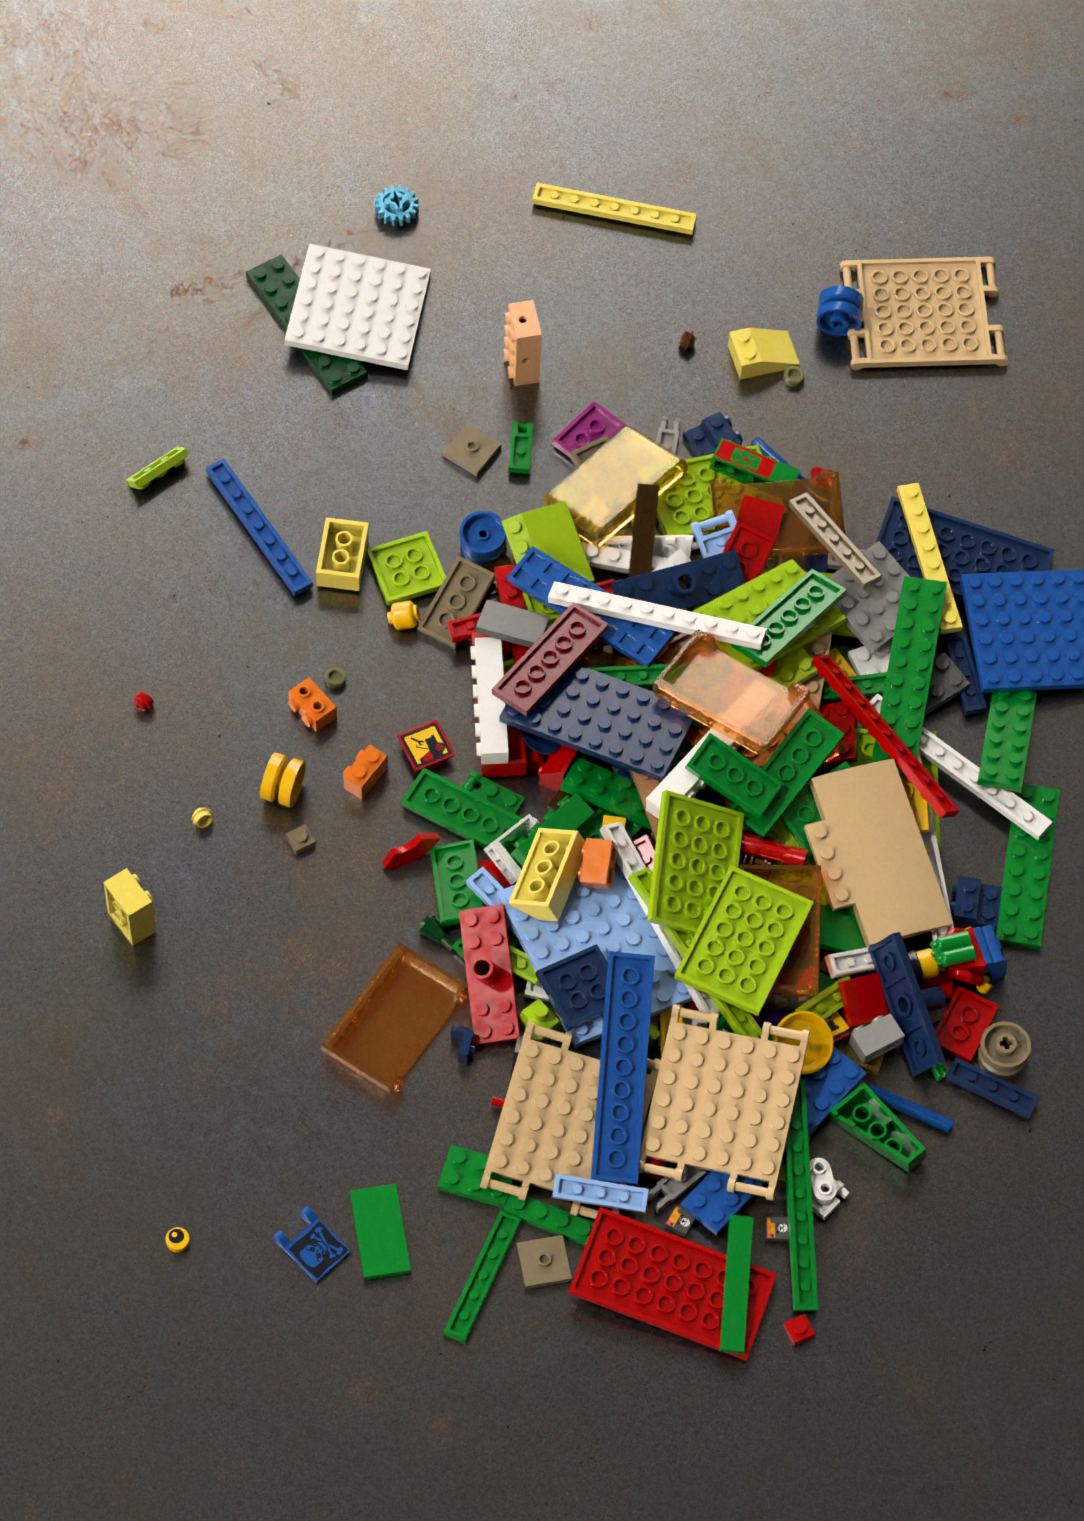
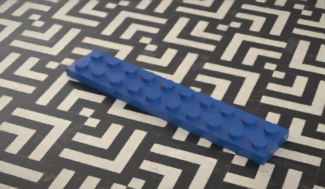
M608 952L590 1179L628 1185L638 1184L655 956Z
M834 1046L831 1057L823 1068L814 1073L803 1074L800 1078L805 1079L808 1138L829 1116V1111L846 1098L867 1074V1072ZM711 1171L683 1200L681 1207L717 1236L729 1223L730 1214L736 1215L750 1201L754 1194L739 1191L734 1193L727 1192L730 1174ZM739 1176L737 1182L761 1187L766 1183Z

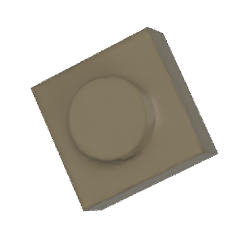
M306 824L285 834L296 855L316 846V841Z

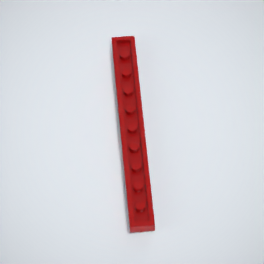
M830 655L815 656L811 663L816 667L817 672L826 679L830 688L837 692L842 698V702L855 714L856 719L862 722L867 728L868 733L881 745L882 750L892 759L894 758L896 767L903 771L908 781L918 789L921 797L934 808V812L941 818L955 817L960 809Z

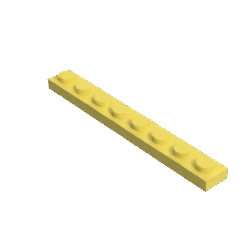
M542 183L536 184L532 198V204L690 235L693 234L697 218L695 213Z
M919 483L898 486L897 493L923 579L947 582L939 630L940 635L962 631L963 626Z

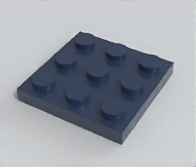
M597 944L536 971V977L567 1031L603 1016L607 960Z

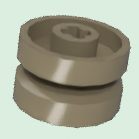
M1001 1021L989 1026L981 1037L977 1051V1061L980 1068L1003 1080L1017 1077L1023 1072L1031 1052V1041L1028 1033L1021 1026L1013 1022Z

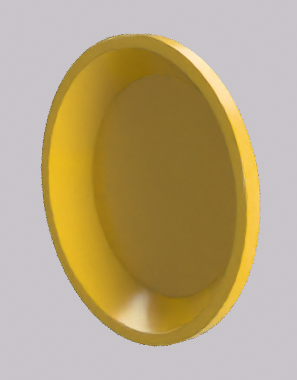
M797 1011L787 1015L780 1021L778 1027L798 1031L803 1029L810 1030L802 1074L814 1073L823 1068L829 1061L833 1051L832 1032L825 1020L813 1012ZM774 1035V1042L800 1046V1040Z

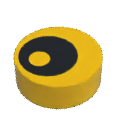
M176 1227L169 1230L166 1234V1245L169 1250L182 1252L189 1246V1234L185 1229Z

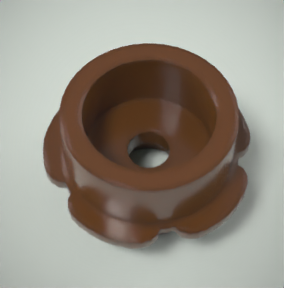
M685 330L682 334L679 346L683 347L684 350H687L688 347L692 348L695 343L696 337L693 336V331L688 332Z

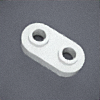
M814 1158L810 1161L812 1195L818 1203L829 1204L835 1199L837 1191L831 1167L825 1159ZM820 1166L823 1170L817 1171L815 1167ZM826 1187L829 1191L823 1192L821 1188Z

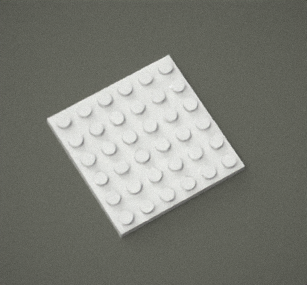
M309 244L284 345L408 370L431 269Z

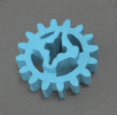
M391 185L389 190L384 187L383 193H377L375 213H378V219L384 218L385 224L391 221L392 226H395L396 222L403 226V221L410 223V217L416 218V212H419V199L415 197L414 191L409 193V187L402 189L401 185L398 188H394Z

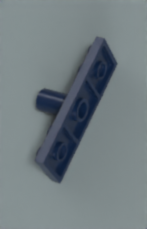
M736 550L610 583L614 595L681 610L708 603L745 584ZM678 581H682L685 584V589L679 586Z
M900 932L892 933L868 948L876 973L879 972L884 996L890 1013L905 1035L902 1047L912 1075L915 1077L945 1062L943 1050L940 1047L928 1011L942 1009L945 1006L946 997L944 991L938 986L920 990L912 963L905 948V943Z

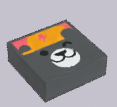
M676 1205L664 1227L685 1238L696 1218L685 1209Z
M766 1217V1242H789L788 1217Z

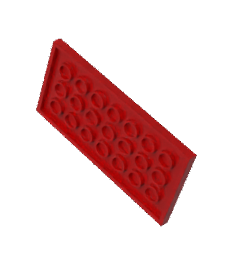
M600 1207L568 1294L719 1351L726 1254ZM750 1264L744 1353H723L747 1361L777 1275L776 1273Z

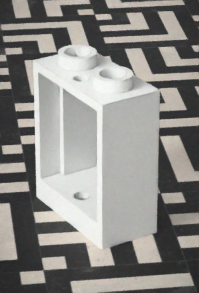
M530 813L483 849L511 885L518 880L521 868L501 843L521 827L528 836L531 835L528 831L539 821L532 817Z

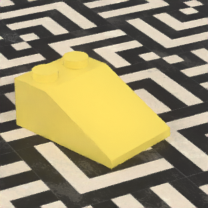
M746 328L729 332L728 348L740 380L786 370L790 366L800 367L788 331Z

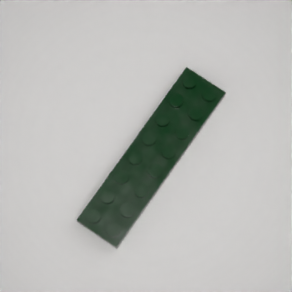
M281 254L246 271V277L287 332L300 278ZM298 348L331 394L368 377L367 370L359 360Z

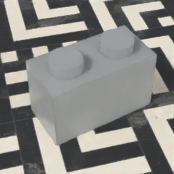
M890 1013L886 1016H877L871 1021V1024L865 1027L861 1025L852 1031L849 1043L864 1065L902 1045L905 1035Z

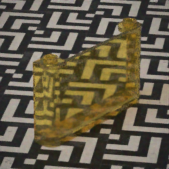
M627 426L621 429L617 435L554 489L548 492L543 498V507L566 500L579 536L599 548L634 518L638 483L658 485L660 495L688 471L687 463L684 459L632 426Z

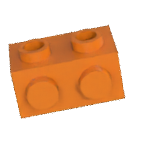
M309 677L288 691V705L294 712H298L302 716L307 727L311 726L316 732L337 718V707Z
M370 744L365 750L362 749L358 753L352 766L349 765L343 772L344 789L362 800L387 770L388 755Z
M586 838V843L581 849L582 867L578 869V880L585 888L612 890L618 846L613 840Z

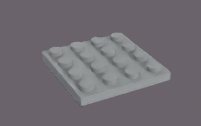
M880 541L862 552L866 559L881 574L880 582L863 590L843 567L828 577L847 589L846 596L836 604V607L847 617L845 624L871 654L893 639L904 576L910 577Z

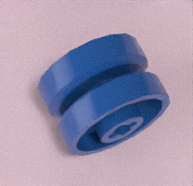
M831 286L824 289L819 294L816 324L819 329L835 336H847V332L850 329L858 331L861 328L864 298L862 294L848 286Z
M477 511L468 515L460 525L459 537L462 554L467 560L479 566L503 557L507 550V536L501 522L503 520L497 514L490 511Z

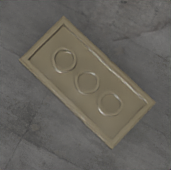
M458 556L418 625L417 631L456 649L459 642L452 643L447 628V621L476 614L495 580V574Z

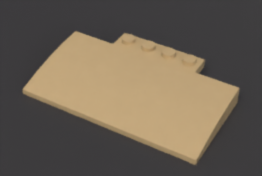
M894 758L811 778L809 785L822 821L805 825L804 831L832 911L850 906L853 907L866 948L872 947L892 933L900 932L902 939L951 926L950 915Z

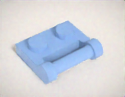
M732 510L725 511V514L700 523L696 521L690 524L703 558L723 552L737 522ZM726 522L730 526L706 536L702 534L703 530Z

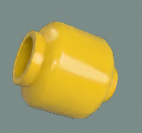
M411 600L394 603L391 606V611L387 612L389 624H393L396 630L399 631L414 628L421 620L419 607L417 604L414 605Z

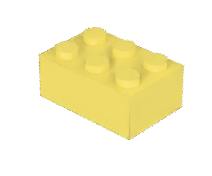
M326 517L316 569V586L354 591L360 590L369 539V523Z
M126 868L104 882L109 915L132 946L155 933L156 919L153 915L155 909L152 906L154 900L147 890L143 891L137 875H131Z

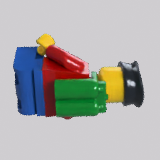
M986 925L981 928H973L971 926L967 928H951L944 936L930 942L931 949L928 948L916 952L913 949L907 952L918 984H924V980L937 977L939 971H945L948 978H955L956 980L976 985L978 991L983 994H987L993 987L988 982L1005 978L1008 965L993 925Z

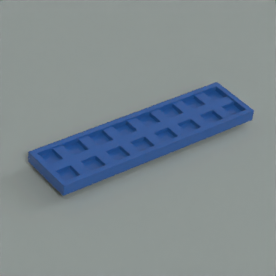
M534 546L530 548L507 576V582L560 615L568 607L548 603V595L554 581L608 593ZM592 613L609 624V629L601 636L600 640L640 665L647 667L652 665L674 638V633L668 629Z

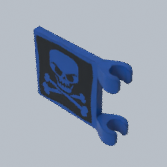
M306 1206L301 1211V1217L310 1226L292 1242L282 1231H278L274 1235L273 1240L317 1283L343 1260L351 1250L317 1217L309 1206Z

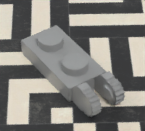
M662 417L661 427L658 429L652 466L674 462L680 432V419H675L674 429L672 430L666 429L668 420L667 417Z
M686 1166L682 1182L674 1181V1178L665 1176L648 1192L647 1203L662 1192L665 1197L653 1208L659 1213L670 1202L673 1203L705 1177L707 1171Z

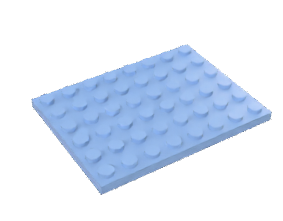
M617 861L615 863L612 890L585 888L579 882L577 873L559 921L538 920L510 906L509 900L515 885L496 892L499 903L505 905L506 917L535 973L539 969L597 944L607 962L609 951L655 956L650 1017L672 1009L674 1004L682 1005L693 1000L685 984L674 979L677 970L651 923L647 922V916ZM603 1016L570 1031H567L559 1017L565 1031L573 1033L571 1042L574 1048L602 1037Z

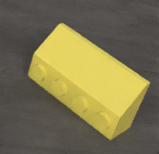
M538 828L509 900L510 906L538 920L559 921L583 860L581 849L586 842L578 831Z

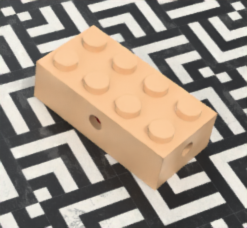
M534 301L508 304V312L505 313L506 325H504L506 337H504L505 349H503L504 359L509 361L510 365L507 367L509 378H513L515 386L538 383L540 379L542 333Z

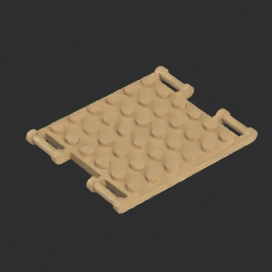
M956 257L842 261L840 263V270L843 272L844 286L853 288L851 271L857 270L859 289L856 290L864 298L862 311L863 328H860L858 331L850 329L847 332L852 353L851 369L980 364L1007 365L1008 356L1005 355L1003 341L1004 326L988 325L984 296L987 295L994 298L999 295V287L996 286L994 271L996 266L995 258ZM981 267L986 268L988 286H983ZM990 335L995 336L997 354H992ZM859 338H864L866 358H860Z
M674 1004L640 1149L639 1173L643 1174L646 1172L674 1178V1181L682 1182L686 1166L730 1174L727 1192L734 1193L739 1191L763 1196L767 1200L773 1201L808 1047L810 1030L803 1029L798 1031L773 1026L772 1023L764 1022L761 1039L717 1030L720 1015L718 1012L706 1013L681 1008V1005ZM679 1017L710 1022L709 1029L678 1023ZM771 1034L800 1040V1046L769 1041V1036ZM651 1158L678 1165L676 1169L648 1164L646 1160ZM738 1176L769 1182V1186L766 1188L737 1182Z
M529 1020L480 1184V1188L487 1189L488 1187L515 1195L525 1201L529 1184L553 1191L556 1173L590 1179L600 1062L598 1059L568 1051L573 1033H561L534 1025L535 1022ZM533 1033L563 1043L561 1048L531 1040L530 1037ZM647 1058V1068H650L651 1072L650 1075L646 1074L642 1128L661 1060L657 1058L654 1060ZM491 1173L522 1182L521 1188L490 1179ZM573 1202L570 1210V1215L577 1216L579 1214L595 1219L598 1210L581 1206L579 1202ZM611 1208L612 1212L619 1214L620 1209Z

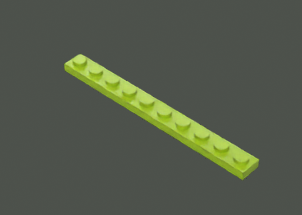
M649 867L632 873L628 878L647 907L649 906L652 872ZM661 926L683 958L695 934ZM709 995L735 1034L761 1039L762 1030L749 1012Z

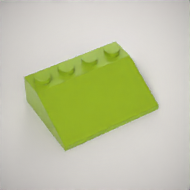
M566 500L520 513L501 521L517 564L530 548L534 546L582 577L585 576L590 582L595 581Z

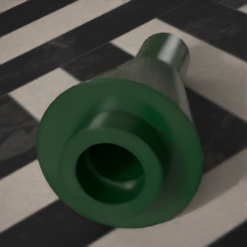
M425 917L419 924L421 928L419 933L438 943H442L451 952L454 942L446 936L447 934L436 917Z

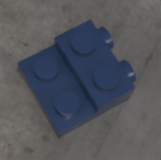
M721 412L703 419L701 425L683 433L684 440L696 457L714 454L721 438L732 440L739 445L743 442L739 431L734 432L731 428L732 422L729 416H723Z
M959 876L958 882L954 881L952 887V895H956L955 901L950 903L953 923L980 928L986 925H993L995 930H997L1002 887L981 884L982 879Z

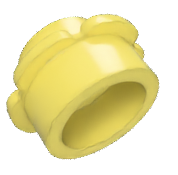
M207 808L195 810L192 815L193 824L199 828L208 827L213 822L212 811Z

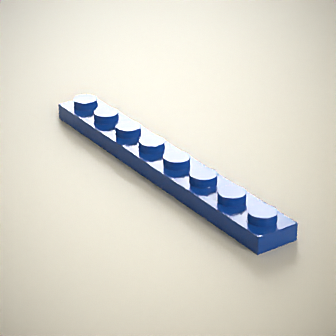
M223 458L206 467L208 476L292 594L297 596L312 588L313 582L226 460Z

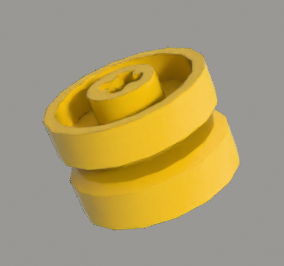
M276 752L272 754L263 776L260 798L273 802L278 797L280 805L292 808L303 784L306 762L293 758L288 763L287 756Z

